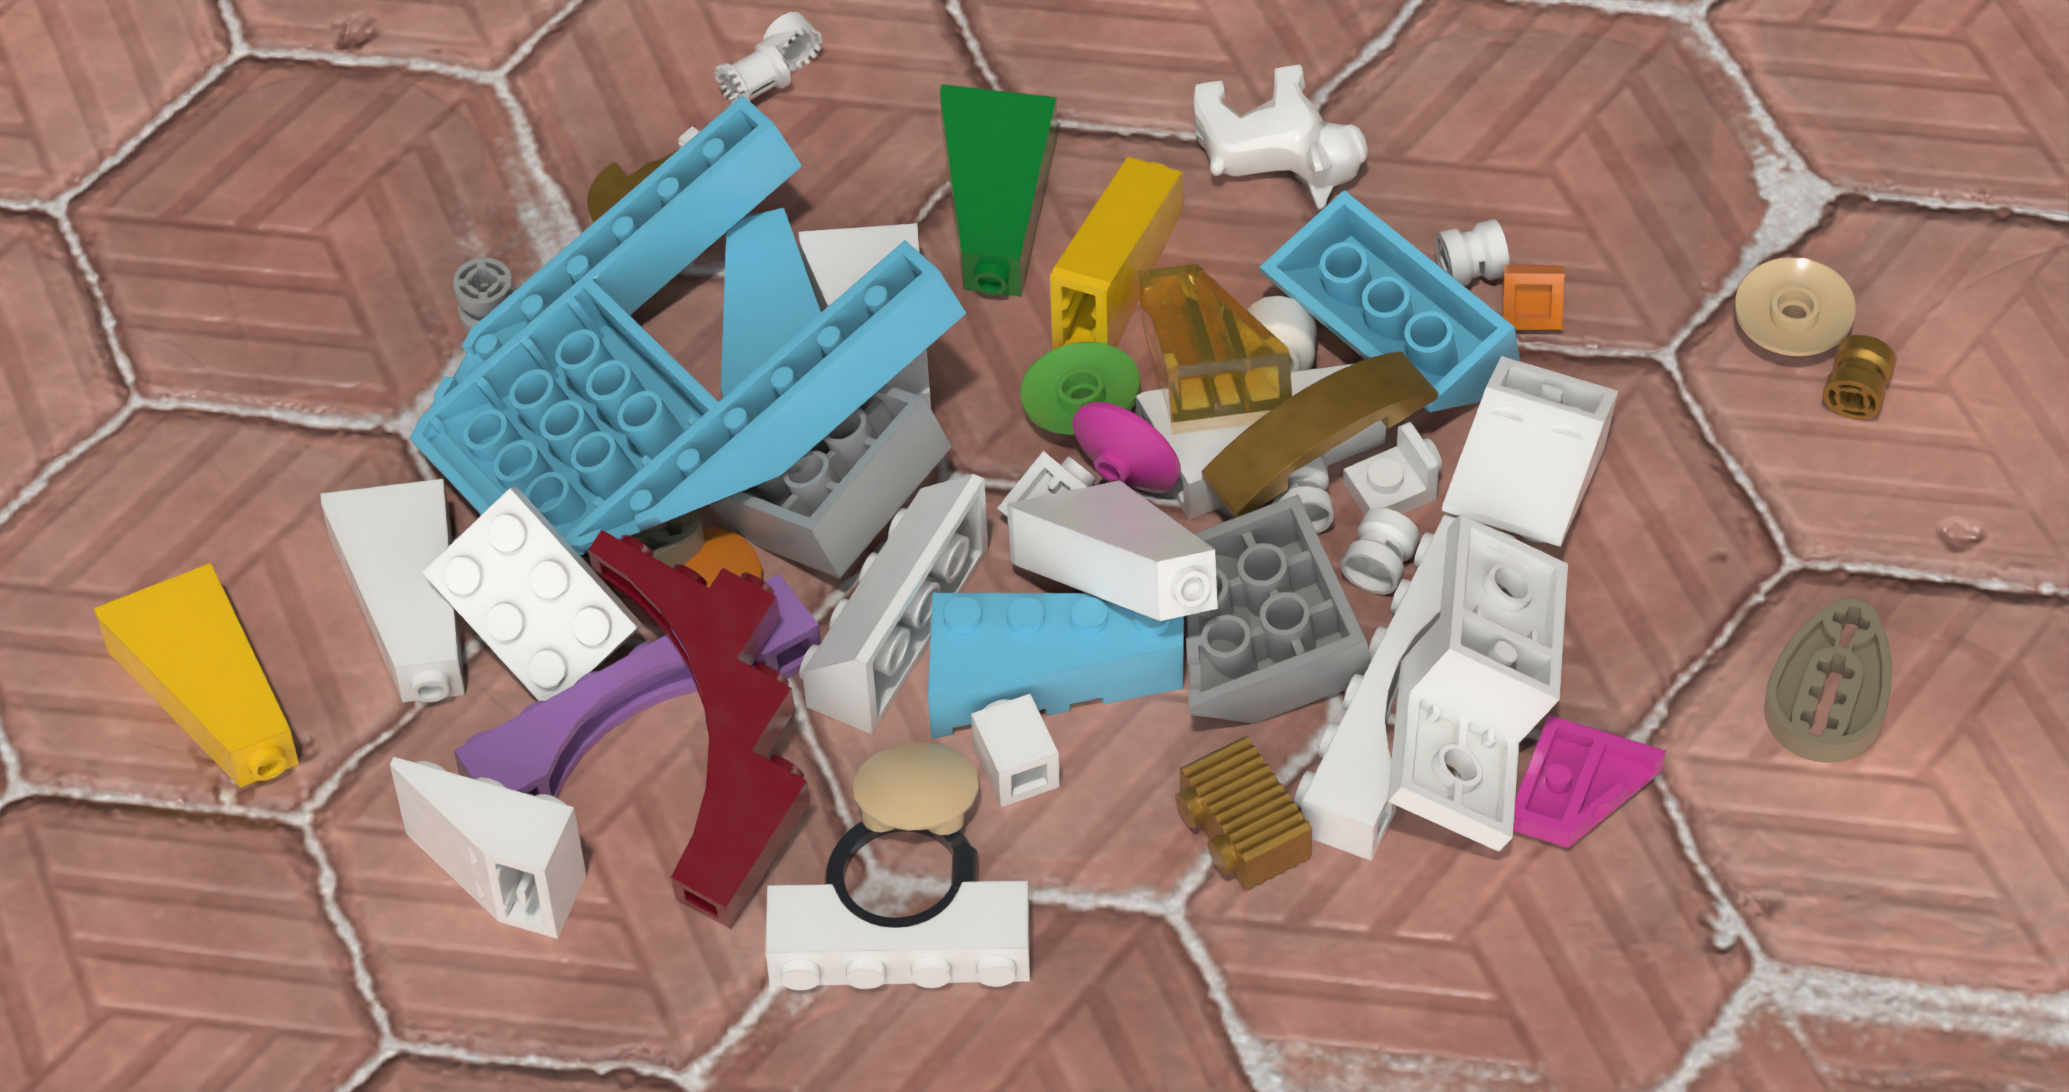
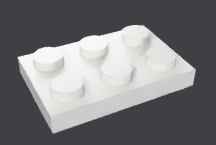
M517 486L507 490L422 572L538 701L550 699L572 687L585 674L595 671L643 625Z

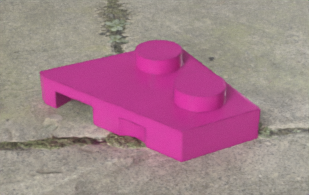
M1548 715L1515 798L1513 831L1569 848L1661 773L1666 750Z

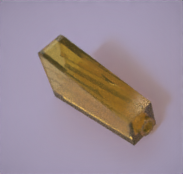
M1198 264L1138 271L1142 326L1171 423L1268 411L1292 397L1290 353L1288 347Z

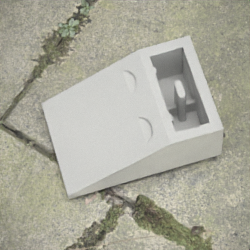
M1501 356L1485 388L1441 511L1457 516L1461 513L1482 524L1519 534L1529 541L1546 542L1561 547L1603 454L1618 390Z
M393 757L390 768L406 834L498 922L558 939L586 878L574 807L566 805L563 801L551 795L539 794L532 796L507 789L501 783L490 778L480 777L472 779L450 773L441 766L429 761H418L415 763Z

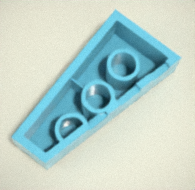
M932 593L928 684L931 739L953 735L954 727L972 724L971 713L983 710L992 702L1002 699L1012 700L1027 694H1031L1037 709H1045L1046 716L1069 712L1071 705L1083 701L1100 698L1103 704L1183 689L1184 616L1158 621L1088 593Z

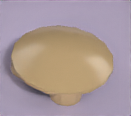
M926 742L898 744L875 753L860 766L853 780L854 801L862 810L863 824L874 832H887L894 828L907 831L928 829L934 834L949 835L962 828L964 812L974 803L979 792L978 774L966 756L947 746Z

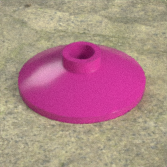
M1097 401L1082 405L1075 413L1072 420L1074 435L1083 451L1094 462L1096 471L1109 482L1120 480L1129 487L1148 493H1164L1176 485L1180 479L1181 465L1179 459L1165 437L1143 418L1120 406Z

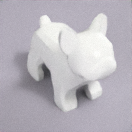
M1301 65L1276 68L1274 70L1273 99L1242 116L1222 102L1226 97L1221 80L1201 83L1195 86L1194 119L1198 143L1207 152L1210 159V171L1215 176L1226 174L1239 177L1291 170L1299 174L1307 182L1315 207L1319 211L1326 207L1327 198L1334 186L1351 181L1356 176L1360 164L1365 162L1369 151L1365 136L1360 128L1352 124H1335L1323 121L1314 104L1302 93V90L1305 88V79Z

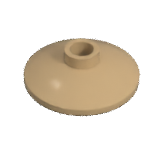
M1779 258L1755 267L1742 279L1736 292L1735 314L1739 325L1747 336L1763 348L1788 356H1809L1835 347L1849 334L1855 319L1856 302L1848 283L1830 267L1804 258Z

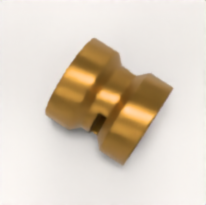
M1852 335L1844 338L1839 343L1834 357L1833 365L1835 370L1828 375L1823 389L1822 397L1825 404L1833 412L1853 420H1867L1875 417L1881 411L1885 399L1886 389L1884 385L1891 380L1896 366L1897 358L1894 351L1883 341L1867 335Z

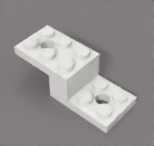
M1461 513L1448 527L1440 618L1403 658L1400 664L1388 802L1498 852L1513 838L1519 743L1560 700L1568 574L1567 563ZM1497 584L1504 587V592L1499 588ZM1446 764L1454 768L1455 776L1448 770Z

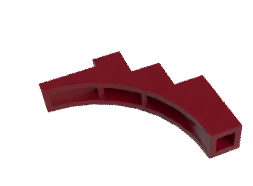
M601 530L588 549L592 569L603 581L633 600L667 635L690 671L705 710L709 737L706 788L693 835L671 876L675 898L731 929L810 804L807 780L803 779L804 773L802 770L783 757L772 755L769 760L766 758L795 712L792 688L788 686L789 681L776 669L763 663H757L755 668L752 667L753 662L780 622L777 596L774 595V590L759 577L746 572L738 576L723 567L711 586L707 587L706 580L693 569L682 564H676L672 568L653 558V552L639 540L628 535H622L618 539Z

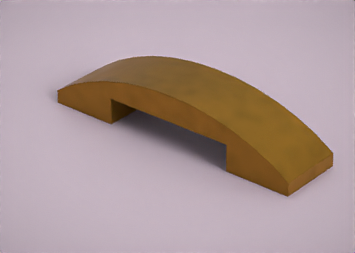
M1402 351L1387 353L1357 362L1320 379L1262 416L1229 443L1201 471L1202 479L1234 517L1237 518L1252 512L1288 490V475L1379 420L1389 429L1437 400L1438 391Z

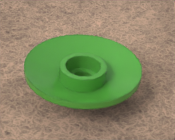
M1079 342L1058 347L1034 362L1022 380L1020 397L1025 413L1035 424L1054 433L1074 435L1072 420L1082 405L1095 401L1107 402L1130 411L1136 403V395L1140 394L1141 380L1135 362L1124 351L1104 343Z

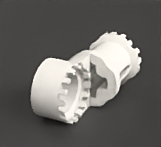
M789 12L780 16L768 27L763 41L755 45V52L732 65L723 63L715 67L714 74L717 76L715 79L720 83V90L725 88L727 90L723 94L724 98L729 97L728 103L731 105L742 95L750 101L773 87L779 89L788 86L791 83L790 73L796 69H802L803 66L801 64L803 62L806 65L810 64L811 62L808 60L810 56L814 59L817 56L814 51L815 49L817 51L821 49L820 44L823 42L821 34L799 12Z

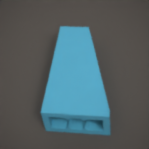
M784 208L764 213L749 214L726 232L721 365L722 398L821 313Z

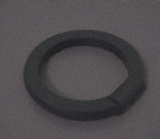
M861 821L844 834L833 849L826 866L825 884H832L844 906L855 916L868 923L890 928L914 926L926 922L941 913L952 902L962 882H977L978 851L971 846L966 836L960 830L949 835L934 834L928 829L907 831L894 828L887 832H874L866 828L863 821ZM895 832L924 834L939 841L952 854L951 887L945 896L934 906L921 913L899 918L875 915L857 905L845 887L846 871L854 855L868 842L882 835Z

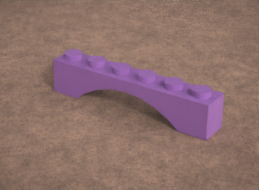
M777 574L765 582L774 590V595L777 596L780 622L753 662L752 667L755 668L757 663H763L776 669L788 679L799 673L802 660L808 649L813 644L820 645L821 641L819 624L781 575ZM667 635L654 642H645L634 648L627 657L601 671L585 674L572 687L546 701H537L530 704L520 715L493 730L482 731L472 736L465 745L454 750L458 773L461 776L472 779L480 777L490 778L501 783L507 789L532 796L546 794L559 798L565 782L583 756L609 731L636 713L665 700L697 692L691 673Z

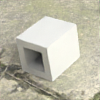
M1031 694L1012 700H997L987 705L983 710L971 713L973 749L1000 807L1060 787L1058 750Z

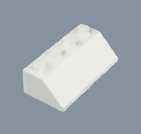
M971 474L921 488L908 509L902 507L897 511L891 522L888 540L879 554L873 552L868 556L861 569L859 585L850 599L843 598L839 601L831 616L829 631L820 645L813 644L802 660L799 677L804 683L807 708L873 735L930 644L932 593H962L988 552L985 479L983 477Z

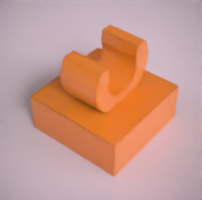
M1503 265L1502 317L1512 324L1515 330H1563L1565 277L1563 265Z

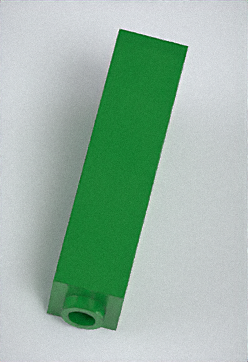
M942 84L940 89L942 135L963 290L979 291L987 295L1003 294L1022 297L1058 135L1056 97Z

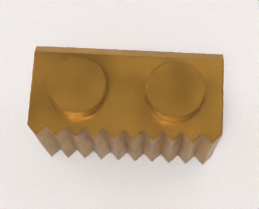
M1244 736L1179 768L1180 792L1175 794V801L1182 818L1191 828L1198 825L1201 826L1210 839L1207 843L1208 850L1217 869L1223 875L1233 872L1245 890H1251L1255 884L1262 885L1266 879H1273L1278 873L1284 874L1288 868H1295L1300 862L1306 863L1311 857L1312 828L1309 821L1305 820L1302 811L1298 810L1296 802L1291 800L1288 792H1285L1283 784L1278 782L1276 774L1272 773L1269 764L1265 763L1263 756L1258 753L1256 746L1252 745L1248 736Z

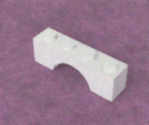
M1028 881L962 882L952 902L941 913L921 924L901 928L882 927L858 918L844 906L832 884L768 885L765 953L770 986H785L793 990H808L817 985H851L859 989H872L882 984H916L921 987L936 988L947 983L974 982L1000 987L1012 982L1030 981Z

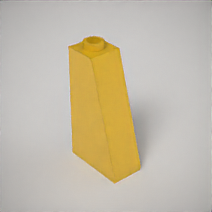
M1127 156L1050 274L1052 350L1079 342H1098L1114 347L1118 346L1183 210L1182 171L1168 168L1161 163L1146 162Z
M211 563L93 608L108 653L240 788L256 781L273 779L284 770L299 764L291 730Z

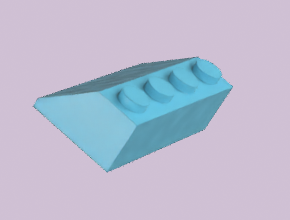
M1345 190L1259 267L1260 273L1290 298L1296 300L1308 313L1364 359L1402 351L1438 391V399L1424 407L1429 412L1478 403L1483 397L1485 388L1501 356L1520 361L1515 327Z

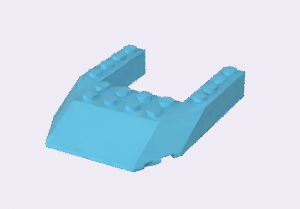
M742 95L471 328L461 346L466 352L465 357L453 377H443L434 393V401L431 408L421 416L409 439L480 515L487 511L507 490L517 486L579 555L588 552V549L601 530L620 539L622 535H633L781 476L966 314V311L941 272L904 240L719 402L697 382L630 315L802 167L776 125Z

